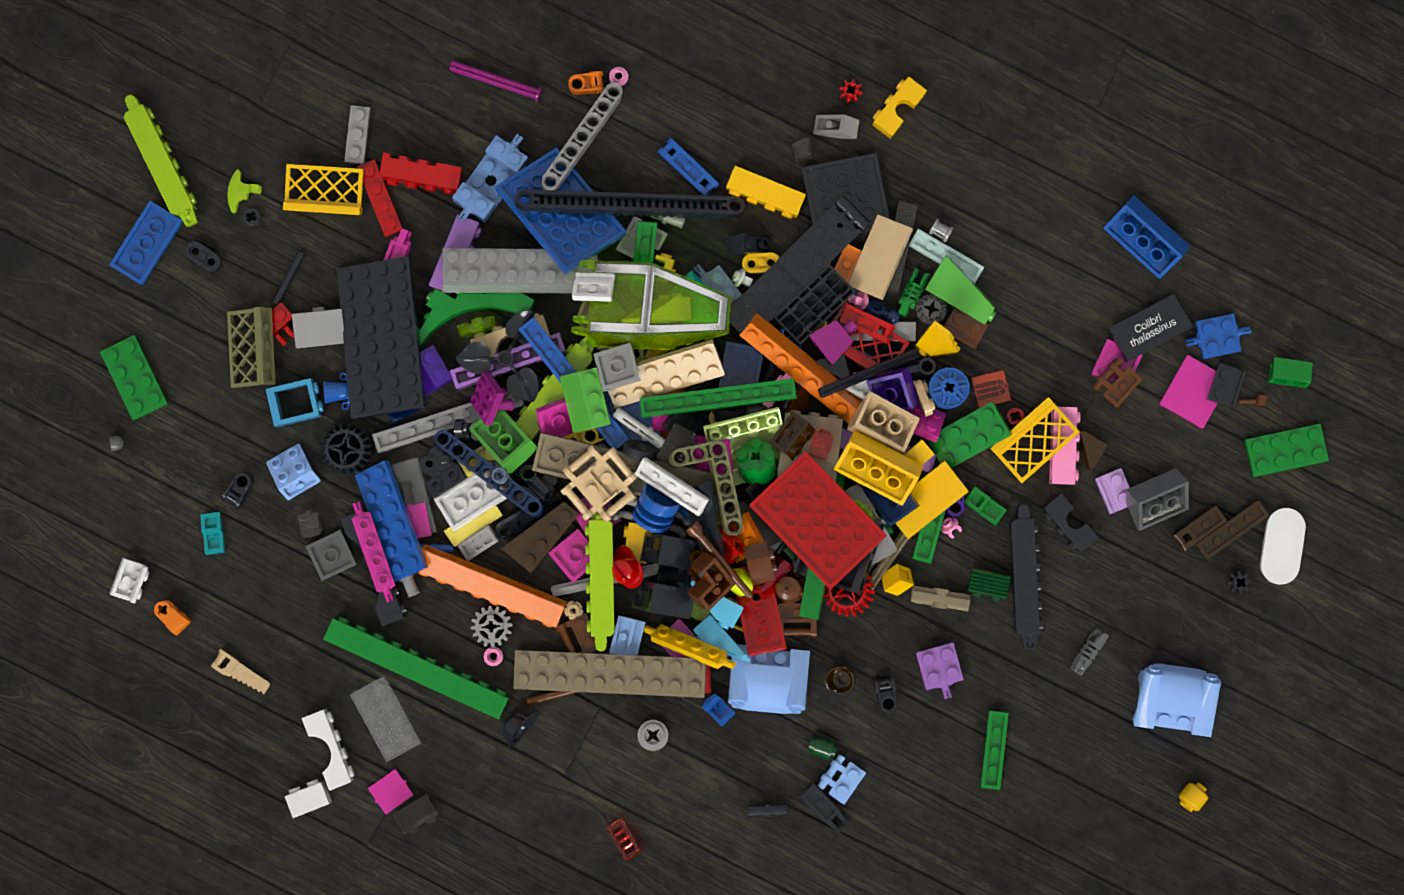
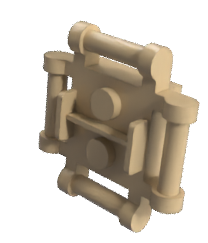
M591 445L587 448L588 451L570 466H565L562 469L571 482L561 490V493L572 501L583 514L582 517L585 521L597 511L603 520L608 522L617 511L628 502H633L637 498L628 485L636 480L638 476L619 457L614 447L604 455H601ZM591 457H595L596 461L576 476L573 473ZM609 458H611L614 461V463L619 467V469L625 474V476L627 477L625 480H623V478L618 474V472L607 461ZM575 486L591 503L592 507L589 510L572 491ZM623 490L626 495L606 511L603 506Z

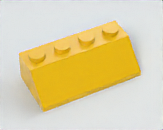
M854 430L833 470L903 506L920 477L923 465Z

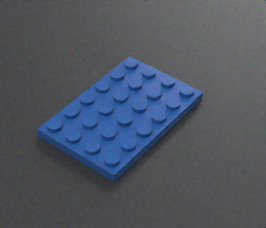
M556 147L496 185L495 190L566 275L626 236L627 231L613 215L609 216V214L604 216L601 214L594 215L593 213L589 215L585 213L571 215L570 213L563 214L562 212L559 214H555V212L540 214V212L521 211L515 206V197L520 190H542V177L560 153ZM564 166L556 167L558 171H564L566 169ZM574 168L558 190L593 192ZM547 181L546 185L554 186L555 183L553 181ZM521 197L519 199V201L522 204H528L530 202L529 198L527 197Z

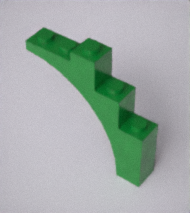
M435 288L434 292H429L425 300L427 301L426 306L432 310L425 314L423 318L425 323L422 328H418L420 346L423 347L429 337L441 325L466 312L481 309H497L518 314L523 311H531L536 302L522 293H455L457 298L453 299Z

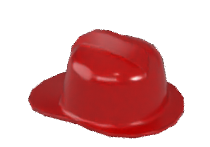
M621 546L613 555L612 575L618 583L633 589L637 588L643 581V568L633 551L627 546Z

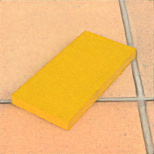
M946 461L917 482L910 492L920 506L896 523L907 539L915 535L969 492Z

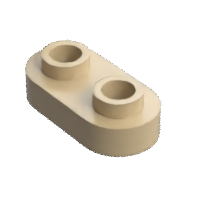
M921 380L914 381L913 383L925 417L932 415L935 405L932 398L928 399L927 393L929 391L926 382L922 383Z

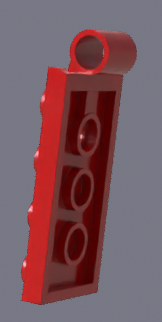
M739 562L740 568L745 569L749 573V569L742 562ZM753 586V595L757 594L760 596L757 601L753 600L752 597L747 598L745 595L741 597L736 596L738 605L743 607L740 618L748 657L785 650L786 643L774 586H770L764 592Z

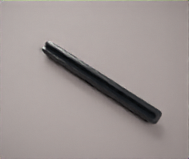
M917 348L820 387L818 393L821 398L827 397L916 360L921 355Z

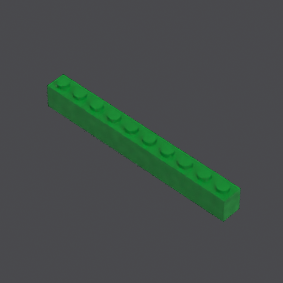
M339 616L338 619H332L323 640L498 720L501 718L510 698L506 696L507 692L499 688L495 691L489 688L490 684L481 680L477 683L471 680L472 676L464 672L460 675L454 672L455 668L444 664L442 667L436 664L437 660L429 656L426 659L420 657V652L411 648L407 651L401 648L402 644L392 640L391 643L385 641V636L376 632L372 635L366 632L367 628L357 624L356 627L350 625V621L346 618Z

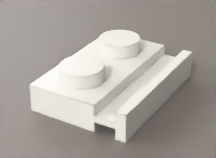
M576 272L572 292L573 300L612 302L614 274Z

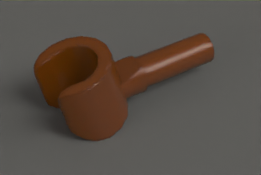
M1257 394L1256 400L1239 399V404H1255L1262 407L1266 404L1267 396Z

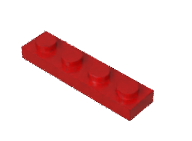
M375 159L357 166L358 169H364L363 183L385 237L387 238L399 233L402 225L384 180L380 176Z

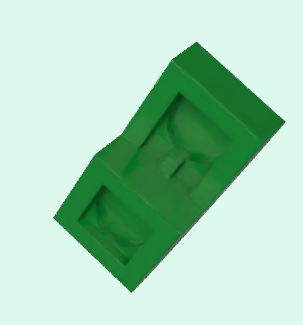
M974 487L964 501L966 505L994 526H997L1007 512L1005 508L976 487Z

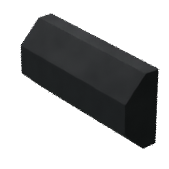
M829 264L774 318L801 345L809 335L814 333L856 291Z

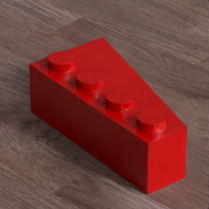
M383 152L380 176L384 181H387L388 185L398 186V183L406 184L405 187L417 189V186L425 187L424 190L436 192V189H439L449 195H454L461 186L463 175L461 167L441 163L431 165V162L420 159L412 162V159L405 156H399L395 159L391 158L389 153Z

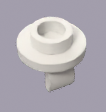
M744 269L737 270L732 277L733 284L736 287L740 284L750 286L753 279L745 276L746 271Z

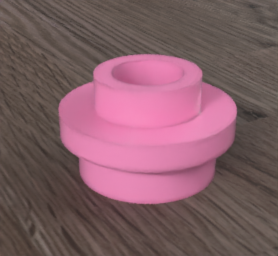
M616 67L611 70L609 79L611 83H618L620 86H623L628 81V73L624 68ZM617 73L622 74V78L616 79L615 75Z
M490 647L484 652V661L490 666H497L503 660V653L497 647ZM491 653L497 654L496 660L490 658Z

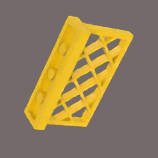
M287 164L283 210L362 215L364 169ZM291 168L299 169L303 173V176L296 182L291 177ZM313 170H318L322 177L314 183L308 174ZM332 171H337L342 177L335 184L327 177ZM351 172L359 173L358 182L354 185L346 179ZM306 177L312 186L304 192L298 183ZM324 178L331 185L325 193L317 186ZM342 180H345L351 187L344 194L336 188ZM296 186L302 195L298 199H290V190ZM314 187L321 194L316 201L311 200L307 195ZM332 189H335L341 196L335 202H331L326 197ZM352 190L358 195L357 203H350L345 198Z
M1048 397L1011 430V436L996 443L990 449L1016 478L1023 483L1076 437L1080 431ZM1053 410L1059 414V423L1048 422V414ZM1037 424L1045 425L1044 436L1033 435V427ZM1047 425H1059L1058 437L1047 436ZM1061 426H1070L1074 433L1069 437H1060ZM1022 437H1030V449L1019 448V440ZM1033 438H1044L1043 449H1032ZM1046 439H1058L1057 448L1046 450ZM1007 450H1016L1015 461H1007L1002 455ZM1018 450L1029 451V462H1018ZM1032 451L1043 452V460L1039 463L1031 462ZM1009 463L1015 464V469ZM1018 464L1029 465L1028 473L1024 477L1017 473Z

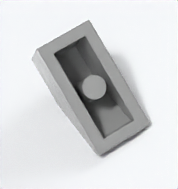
M816 115L813 134L839 139H856L859 120L847 115Z

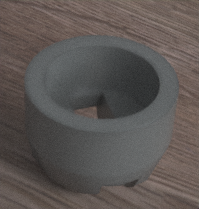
M109 436L111 451L120 450L124 445L123 439L119 436Z

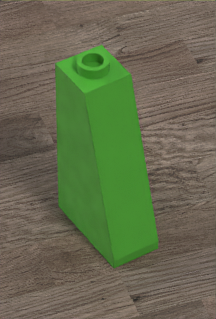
M945 255L925 290L983 324H986L987 320L991 322L996 314L993 311L995 305L948 255Z

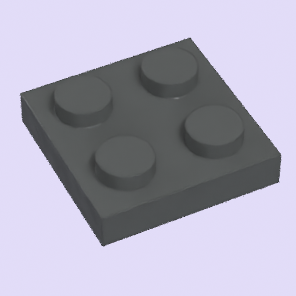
M342 530L306 546L321 581L358 565Z

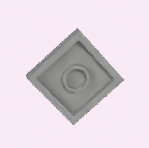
M631 343L594 354L604 392L641 381Z

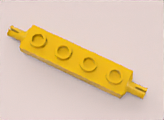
M663 624L657 628L648 625L644 626L643 632L651 635V641L694 658L716 669L724 665L733 670L736 666L735 661L727 659V651Z

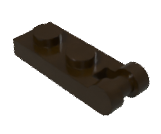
M1215 505L1171 537L1179 543V548L1184 552L1223 525L1227 520ZM1185 534L1190 536L1191 539L1189 541L1184 539L1183 536Z

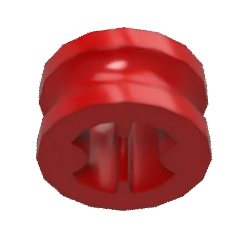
M1019 408L1009 410L1006 414V417L1009 418L1008 423L1011 425L1019 424L1024 419L1023 411ZM1018 412L1020 414L1018 415L1020 416V420H1015L1013 422L1011 420L1012 417H1010V414Z

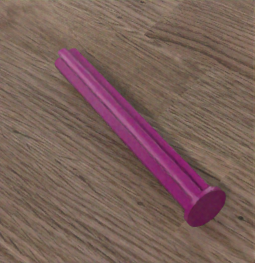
M457 61L450 63L449 69L452 72L533 98L535 102H538L540 99L542 87L538 89Z

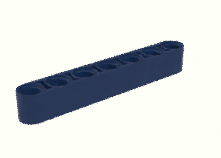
M440 430L435 434L434 441L442 450L529 516L538 518L543 515L544 505L509 477L507 480L509 486L505 490H501L500 484L496 483L492 477L485 478V472L489 469L494 470L496 467L446 430ZM448 436V442L440 444L441 437ZM458 447H463V453L459 456L455 455V450ZM478 458V465L471 467L470 461ZM499 473L498 476L502 479L503 475ZM523 492L524 498L521 501H515V495ZM532 504H539L537 512H530Z

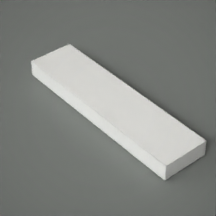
M646 457L642 459L635 472L636 476L697 516L702 514L710 500Z

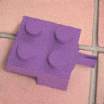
M954 643L916 652L925 690L942 688L944 699L951 698L949 686L964 680Z

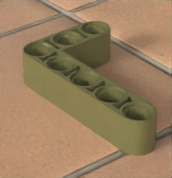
M713 441L672 451L669 455V462L674 467L709 462L722 529L729 536L739 534L743 529V523L726 445L721 441ZM714 445H718L721 448L719 455H715L712 452ZM695 449L701 450L702 457L700 459L694 457L693 451ZM676 453L683 455L681 463L675 461L674 455ZM718 464H722L725 467V472L722 475L716 471ZM722 483H726L729 487L727 494L722 493L720 490ZM726 502H730L733 506L731 513L726 512L724 509ZM731 521L737 525L735 532H731L728 528Z

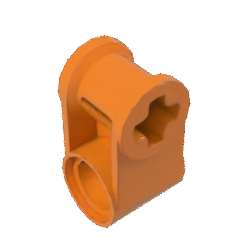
M594 71L573 75L569 79V90L574 95L602 93L605 89L602 81L604 74L602 71ZM580 81L582 87L575 89L572 87V83Z
M169 600L158 602L154 607L155 615L176 636L191 623L187 615ZM161 606H167V612L162 613L163 608Z

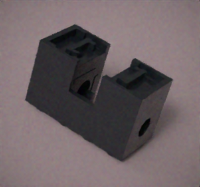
M645 532L640 561L659 564L656 582L642 581L635 588L631 608L690 619L693 611V599L687 593L691 582V576L687 574V571L692 564L690 561L691 552L694 549H700L698 541ZM699 553L695 555V560L700 556Z

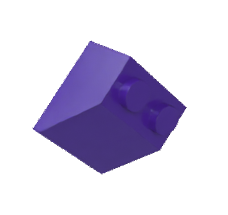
M433 345L421 352L426 397L452 382L453 378Z
M909 367L890 371L867 380L870 392L905 411L914 409L920 403Z

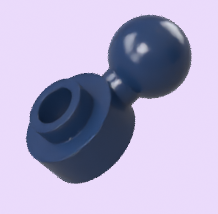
M871 300L865 309L866 313L879 319L884 317L885 321L892 325L898 323L900 315L896 310L887 311L886 307L877 300Z

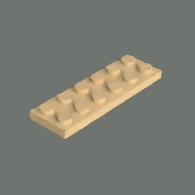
M712 339L637 362L641 381L609 390L608 393L614 408L638 402L640 398L658 396L724 376L725 371Z

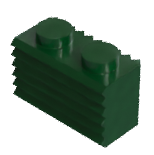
M971 568L967 591H971V596L982 598V594L990 595V600L1001 602V598H1007L1011 576Z

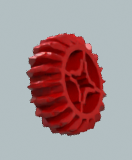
M870 575L867 577L860 600L856 593L851 592V596L847 593V590L840 589L835 596L836 587H833L831 590L825 587V592H829L824 595L825 599H829L826 604L828 606L833 605L831 607L833 612L838 609L837 614L840 616L844 612L845 616L849 617L850 611L853 616H857L856 610L864 613L862 607L869 608L870 606L866 602H873L874 600L869 597V595L875 594L874 590H870V588L875 586L873 582H870L872 577ZM850 599L853 605H841L838 601Z

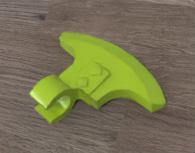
M238 169L233 174L228 186V203L232 213L237 212L238 204L242 200H248L249 193L261 194L262 186L257 184H244L241 180L242 172Z

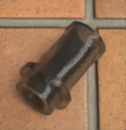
M411 480L399 482L400 486L398 487L400 488L404 503H414Z

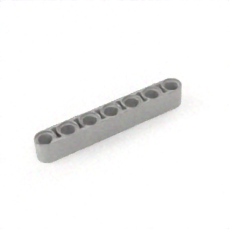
M618 83L608 84L543 175L542 190L558 191L619 105L622 99V87ZM616 92L618 95L611 96L609 93ZM604 106V107H606L608 110H607V111H600V110H599V107ZM594 121L597 125L590 126L588 122ZM584 136L587 138V140L580 141L578 140V137ZM574 151L576 155L569 156L567 152ZM564 166L566 169L564 171H558L556 167ZM553 181L555 185L547 186L546 182Z

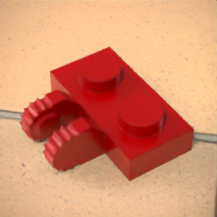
M281 302L272 310L273 336L284 346L287 342L278 332L284 328L286 333L292 338L294 337V332L287 325L292 320V313Z

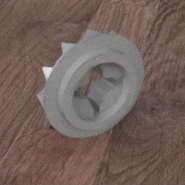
M648 720L640 726L638 741L643 748L656 751L663 748L667 743L668 730L660 721ZM647 729L652 732L659 729L656 735L659 742L654 738L647 742L649 737Z

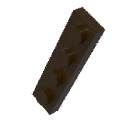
M1256 500L1197 542L1195 546L1205 560H1208L1270 515L1260 501Z

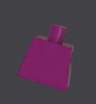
M836 320L809 335V338L830 364L833 365L851 346L853 340L849 335L858 328L851 320L843 326Z

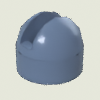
M498 467L493 470L492 479L496 483L504 484L508 480L509 476L505 469ZM499 473L503 475L502 479L498 476Z

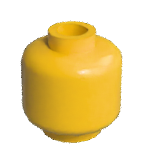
M1188 783L1179 794V799L1181 800L1179 803L1190 812L1193 810L1199 811L1208 800V796L1205 793L1207 789L1200 783L1196 785Z

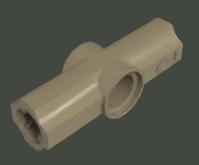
M913 586L910 602L931 605L930 607L942 609L950 608L968 611L971 595L950 592L951 590L939 588L930 589Z

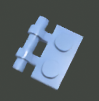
M839 754L830 763L831 766L826 774L820 777L821 781L817 786L824 790L827 784H829L832 788L828 794L842 804H845L866 772L852 762H849L845 768L841 765L845 758ZM839 770L842 773L835 782L832 780V777Z

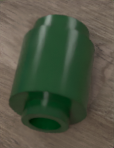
M812 736L808 751L812 752V755L829 760L830 757L834 758L837 746H834V741L819 736L817 738Z

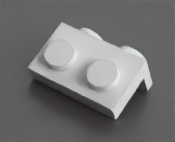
M122 558L109 594L135 604L136 599L139 600L141 597L142 583L148 578V567L144 564Z

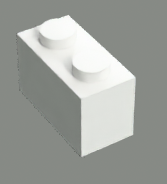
M318 779L306 783L308 786L306 788L300 789V786L289 790L290 794L286 795L285 799L293 818L332 802L324 781L318 782Z

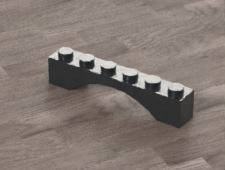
M356 513L341 518L340 520L347 537L360 545L351 520ZM396 584L390 589L394 598L393 601L390 600V602L386 603L384 593L379 592L375 609L382 626L406 618L405 613H407L404 602L400 603L398 598L400 591Z

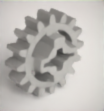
M491 605L488 611L484 607L481 608V614L479 612L475 613L478 618L471 620L475 623V626H472L471 629L476 631L473 637H479L478 643L483 640L485 647L488 643H491V647H495V642L502 645V639L508 640L506 634H512V631L508 630L509 627L513 626L512 623H508L511 616L505 617L506 610L499 612V606L493 610ZM487 614V620L479 624L480 620ZM495 614L499 615L504 622H499L495 618ZM490 621H493V624L500 625V627L493 629V632H491L490 628H484L483 626L489 625ZM500 629H504L502 635L496 639L497 632ZM480 631H485L488 634V638H485Z

